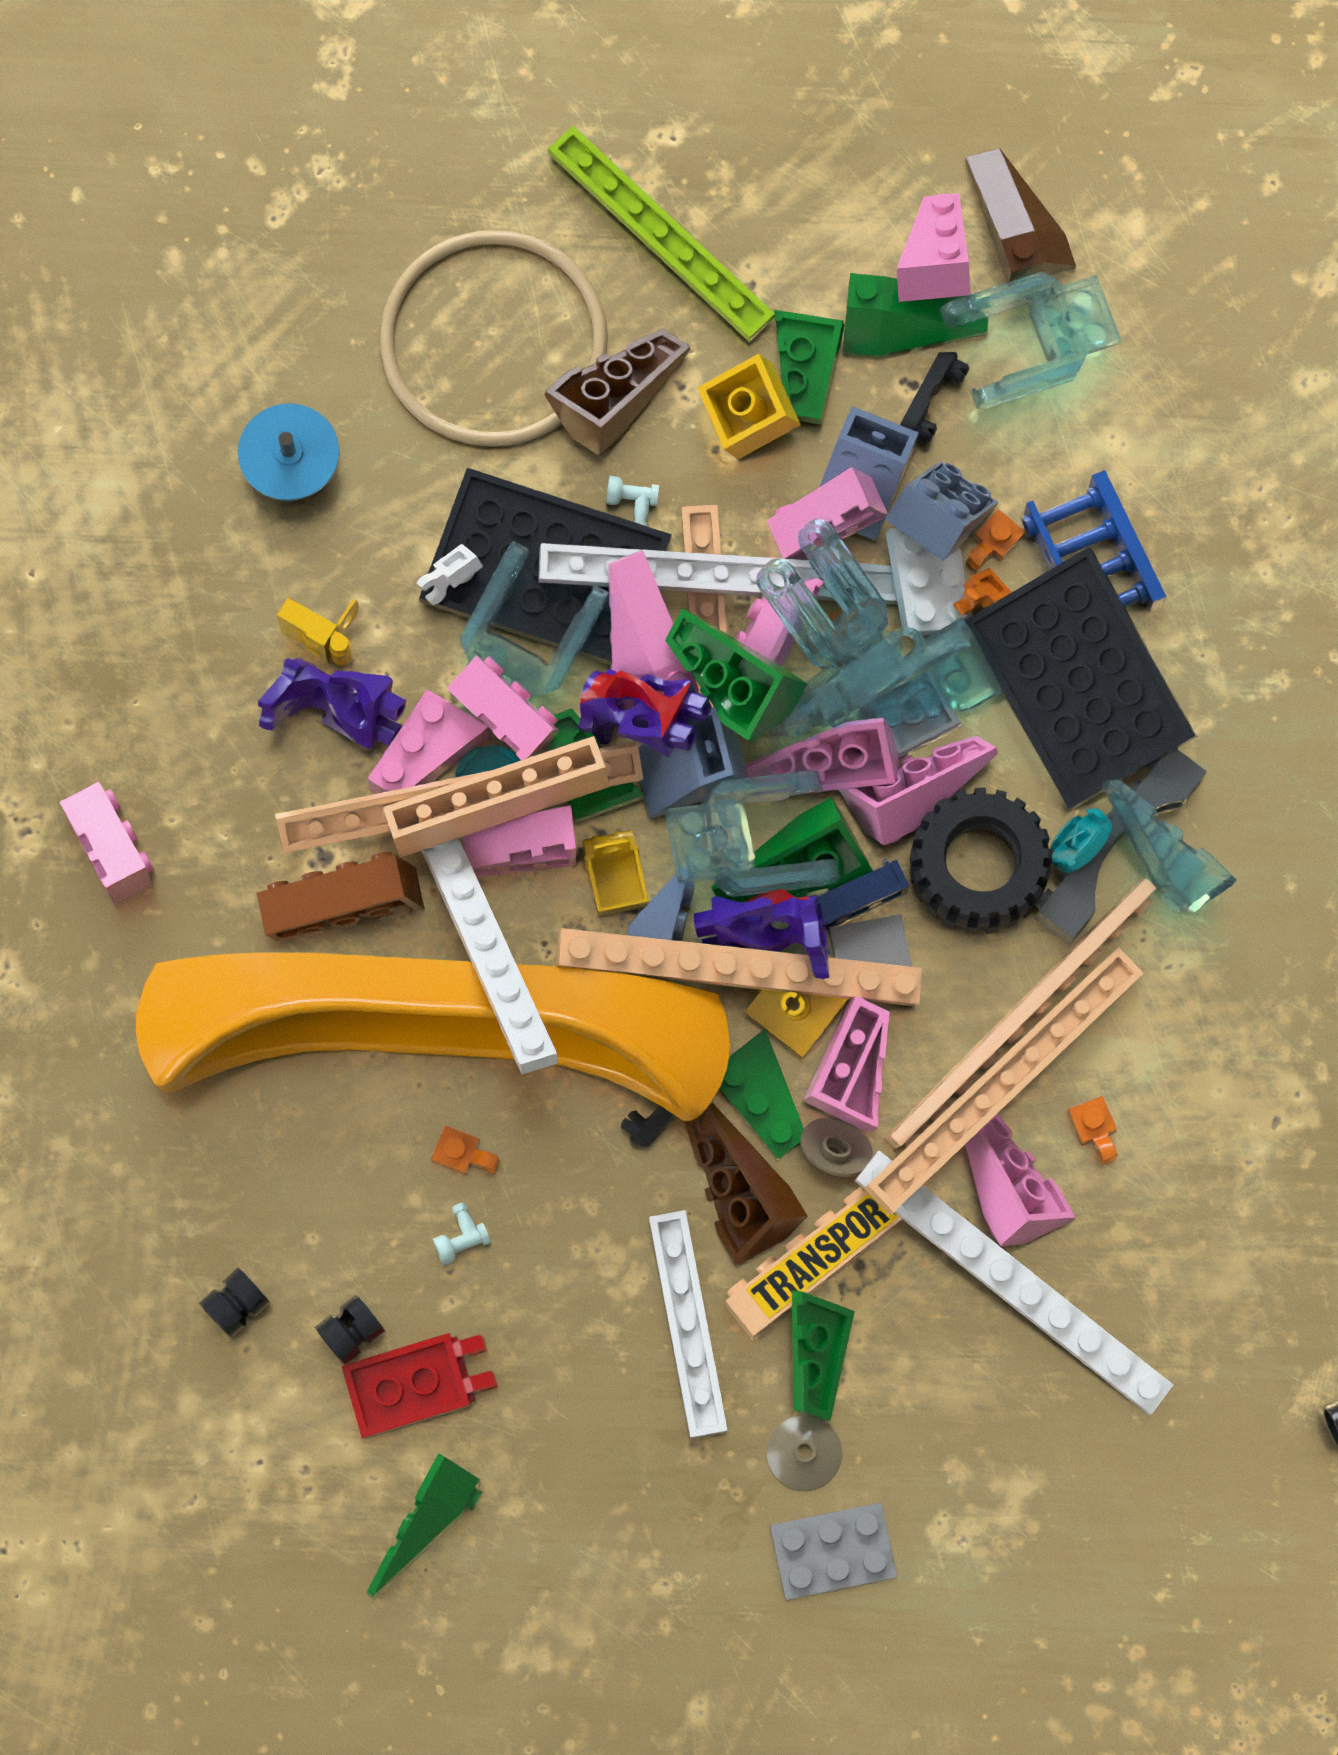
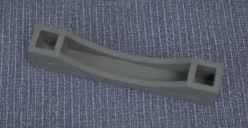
M1178 749L1147 766L1151 772L1143 781L1137 778L1125 793V796L1129 799L1120 809L1115 805L1107 814L1112 821V830L1100 852L1080 869L1070 873H1060L1058 879L1062 881L1054 892L1048 888L1035 906L1039 911L1035 920L1069 947L1093 918L1096 911L1095 891L1098 873L1113 845L1127 831L1143 820L1162 812L1180 809L1203 781L1207 771Z

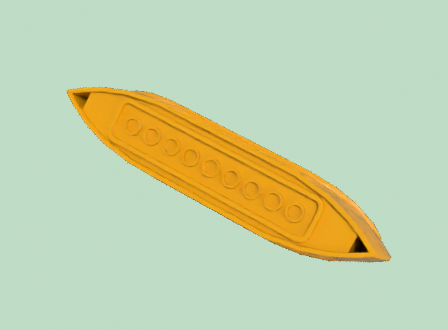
M239 953L177 959L155 964L145 982L136 1011V1037L141 1059L153 1083L166 1092H176L202 1079L251 1062L302 1052L358 1050L514 1059L470 961L325 953ZM516 964L556 1050L558 1064L555 1065L565 1066L608 1079L637 1092L685 1121L701 1116L712 1103L722 1085L728 1067L731 1047L727 1017L718 994L659 979L617 972L561 966Z

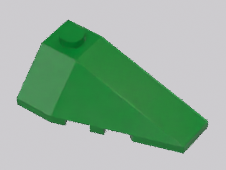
M850 273L842 355L882 358L898 351L908 349L914 351L922 349V346L935 343H951L987 335L990 299L975 295L899 302L898 280L896 278Z
M683 608L665 639L684 669L690 672L700 685V692L718 711L716 715L721 722L751 742L788 718L807 686L806 682L779 664Z
M830 797L798 815L711 886L717 897L742 903L762 893L785 889L795 897H807L809 892L826 888L830 891L872 872L873 869L848 822L833 798Z
M438 1453L414 1498L416 1499L414 1503L416 1505L413 1513L410 1511L403 1519L396 1539H398L396 1545H392L388 1549L366 1592L369 1597L376 1599L464 1516L467 1509L472 1512L474 1511L483 1494V1491L478 1489L481 1484L479 1478Z

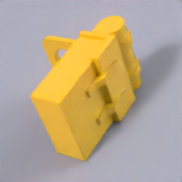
M288 597L276 615L280 631L302 643L309 653L327 663L331 658L338 667H347L351 663L353 657L351 644L344 634L359 611L358 600L354 598L350 602L337 624Z
M619 830L614 834L599 837L595 835L592 836L593 838L582 840L585 853V867L588 881L592 885L598 917L646 907L649 900L642 873L639 846L635 843L633 830L623 832Z

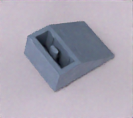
M852 406L819 487L847 469L854 467L872 477L888 513L915 451L919 433ZM885 518L856 532V534L876 541Z
M940 461L906 484L885 520L944 561L957 551L996 507L998 501L991 497V492L987 488L977 483L972 484L962 477V472L956 466Z
M715 707L711 708L707 719L704 721L689 718L686 725L693 726L697 733L691 750L674 748L670 757H666L646 744L638 747L643 780L640 781L649 818H656L750 784L738 733L721 722L716 715L718 711Z
M684 864L629 924L627 935L682 941L687 914L682 912L683 906L690 908L695 890V877L690 876L689 864Z

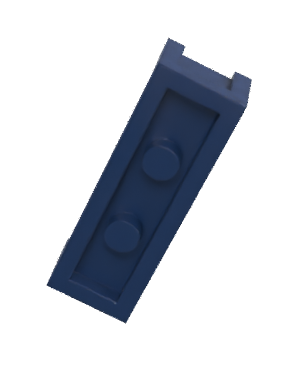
M884 859L882 862L883 867L818 896L823 911L826 931L829 930V927L843 924L908 893L909 883L897 859L890 863L887 859Z

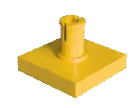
M761 990L745 1013L804 1058L849 999Z

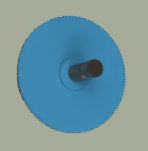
M279 404L261 411L246 425L238 444V460L244 477L258 492L276 500L293 501L315 494L329 482L338 465L339 444L333 427L319 412L304 405Z

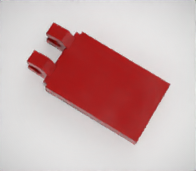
M446 1333L341 1366L362 1439L471 1407V1402L476 1401L474 1394L498 1388L494 1372L492 1373L490 1370L469 1377L464 1358L488 1352L484 1337L480 1334L459 1341L457 1336L451 1337L450 1333Z

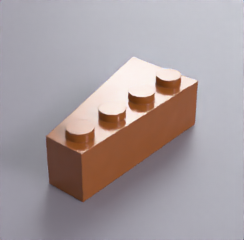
M392 852L375 854L371 856V861L361 864L355 861L345 862L337 865L336 871L325 874L322 871L309 872L301 876L302 880L290 884L288 881L274 882L267 885L268 890L257 892L265 935L275 941L324 931V924L329 922L334 927L357 924L360 920L359 916L362 915L366 917L379 916V919L394 916V909L410 906L412 912L425 909L416 867L399 858L396 854L393 855Z

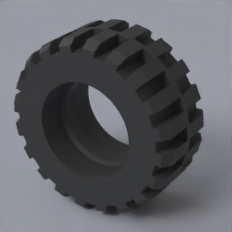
M975 788L972 794H966L965 790L955 792L952 799L947 800L943 798L937 802L934 810L926 813L921 820L919 829L916 831L909 861L911 863V883L916 885L915 894L920 903L925 902L928 905L927 912L934 918L942 917L945 919L944 925L953 930L956 925L964 927V933L975 934L977 929H985L986 934L997 933L998 928L1002 926L1009 929L1017 924L1018 919L1021 917L1026 918L1033 911L1035 904L1043 895L1051 872L1050 865L1052 863V849H1049L1048 846L1050 837L1047 829H1041L1039 825L1041 819L1035 811L1028 813L1025 810L1026 803L1018 797L1014 802L1007 799V792L997 789L995 795L987 794L986 788ZM981 831L1002 839L1009 846L1015 858V869L1010 880L1003 887L992 891H975L958 883L952 877L946 865V853L955 838L968 832Z

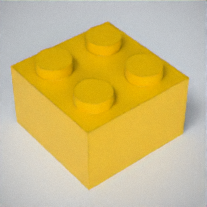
M760 354L751 357L697 387L723 449L738 459L801 426L774 364Z

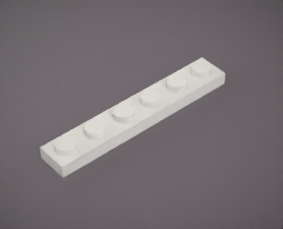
M686 1210L650 1216V1229L690 1439L726 1433L728 1431Z

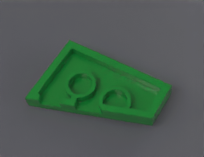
M774 310L782 372L781 378L784 389L799 421L822 425L844 332V321Z
M571 708L554 714L558 719L554 725L560 732L546 747L548 751L593 736L595 737L592 732L585 733L579 731L580 717ZM595 737L598 748H603L600 741ZM630 782L611 786L569 800L568 804L571 805L575 822L579 823L644 799V794L637 785L635 786Z
M763 1029L729 1057L728 1067L719 1091L774 1158L779 1161L800 1144L804 1127L766 1029Z
M792 1291L794 1411L817 1419L831 1421L855 1311L803 1291Z

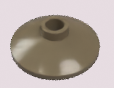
M816 1119L807 1124L801 1134L800 1144L804 1155L814 1166L831 1175L840 1177L858 1175L873 1156L872 1146L868 1138L858 1128L840 1119Z
M807 1415L795 1416L782 1422L771 1434L767 1446V1461L771 1472L780 1483L797 1491H812L829 1483L836 1475L842 1460L841 1443L834 1429L825 1421ZM801 1445H808L812 1449V1455L809 1458L799 1456L798 1448Z

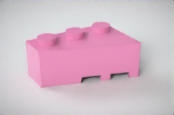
M959 193L923 197L897 267L899 302L970 295L969 259Z
M851 467L794 504H788L775 511V516L768 519L767 523L783 559L803 560L886 518L888 513L872 477Z
M475 656L447 689L478 719H481L493 731L492 733L501 741L506 742L517 753L516 756L519 759L524 760L539 755L560 732L554 725L558 719L543 705L537 710L528 701L531 694L517 681L510 685L500 676L505 670L490 656L485 660Z
M427 689L368 777L369 789L378 794L435 782L437 777L451 766L457 765L472 749L490 739L489 727Z
M97 782L60 802L113 904L153 885L149 873L153 872L154 869L146 853L138 854L132 842L138 839L128 820L121 823L115 811L121 807L111 789L104 792L101 784Z
M571 805L534 812L463 836L464 851L476 877L577 866Z
M858 996L847 1002L805 1094L804 1102L867 1133L878 1128V1108L883 1081H881L883 1059L886 1053L889 1011Z

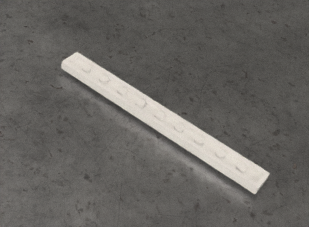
M541 543L538 582L609 587L608 563L641 550ZM642 550L659 590L763 596L764 593L813 577L824 581L815 600L898 604L891 565Z
M459 838L422 850L521 1074L558 1064L556 1050Z
M877 1151L855 1179V1182L865 1188L892 1160L881 1151ZM922 1185L894 1212L1146 1414L1151 1415L1174 1386L925 1186Z

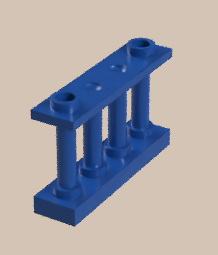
M1105 470L1092 475L1087 494L1040 514L1033 500L1026 503L1024 516L1021 518L1023 527L1029 537H1035L1050 570L1063 563L1062 557L1107 538L1110 541L1115 540L1120 552L1117 553V557L1101 563V566L1107 576L1122 570L1124 572L1130 571L1135 582L1132 585L1133 588L1118 594L1124 607L1136 602L1140 604L1145 603L1149 612L1163 607L1167 596ZM1088 508H1099L1104 518L1101 526L1054 545L1046 526Z

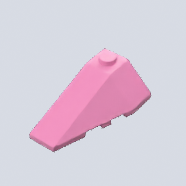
M641 550L608 563L609 607L611 608V670L616 672L623 671L641 679L642 675L648 674L668 681L688 679L692 681L696 693L699 692L695 678L684 669L665 641L673 626V622L644 551ZM624 699L622 701L624 710L632 708L635 703L633 699Z
M884 718L845 722L746 764V769L750 781L751 797L755 799L896 783L899 759L893 729Z
M997 1113L965 1145L982 1213L990 1227L992 1236L1000 1246L1023 1245L1072 1222L1076 1217L1059 1186L1051 1177L1045 1180L1032 1165L1036 1160L1029 1150L1024 1153L1011 1140L1012 1130Z

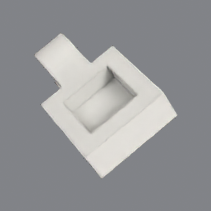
M461 544L433 564L436 570L422 576L417 581V584L424 591L434 585L433 591L425 597L432 605H435L444 599L449 584L455 588L459 584L469 581L474 573L483 566L477 556Z

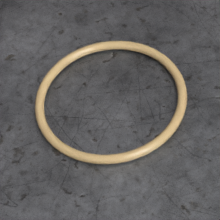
M497 230L477 231L450 238L423 253L404 271L393 287L383 311L379 338L380 354L383 368L394 393L407 410L425 426L449 439L466 444L489 447L510 446L537 439L561 426L562 422L554 412L533 425L506 432L469 430L444 421L430 412L415 398L407 387L396 361L394 328L401 302L415 280L440 259L466 248L480 245L519 247L532 251L553 262L573 280L580 290L589 309L593 326V350L589 366L596 363L597 357L607 353V323L600 298L591 281L581 268L562 251L538 238L521 233Z

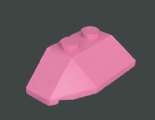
M811 577L764 593L761 600L756 598L747 614V618L751 619L746 631L740 630L735 639L782 666L824 581Z

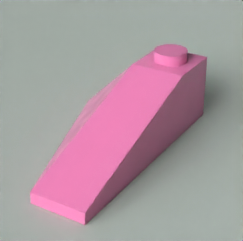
M976 735L936 747L933 750V755L925 758L913 759L912 755L900 758L901 765H898L896 783L838 790L867 835L883 845L894 843L900 840L902 836L918 828L926 813L932 812L937 802L943 798L948 800L998 754L997 747Z

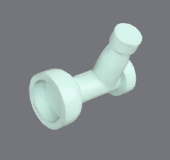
M609 475L606 504L617 505L621 499L635 500V521L633 522L647 526L646 520L649 506H657L659 485L652 484L651 488L624 485L620 477Z
M465 1202L452 1207L463 1235L451 1240L444 1235L433 1238L434 1246L443 1266L453 1263L455 1254L481 1243L483 1246L491 1244L484 1224L480 1223L475 1226Z

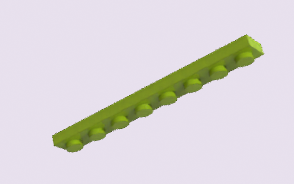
M574 125L548 148V154L749 342L775 318V313Z

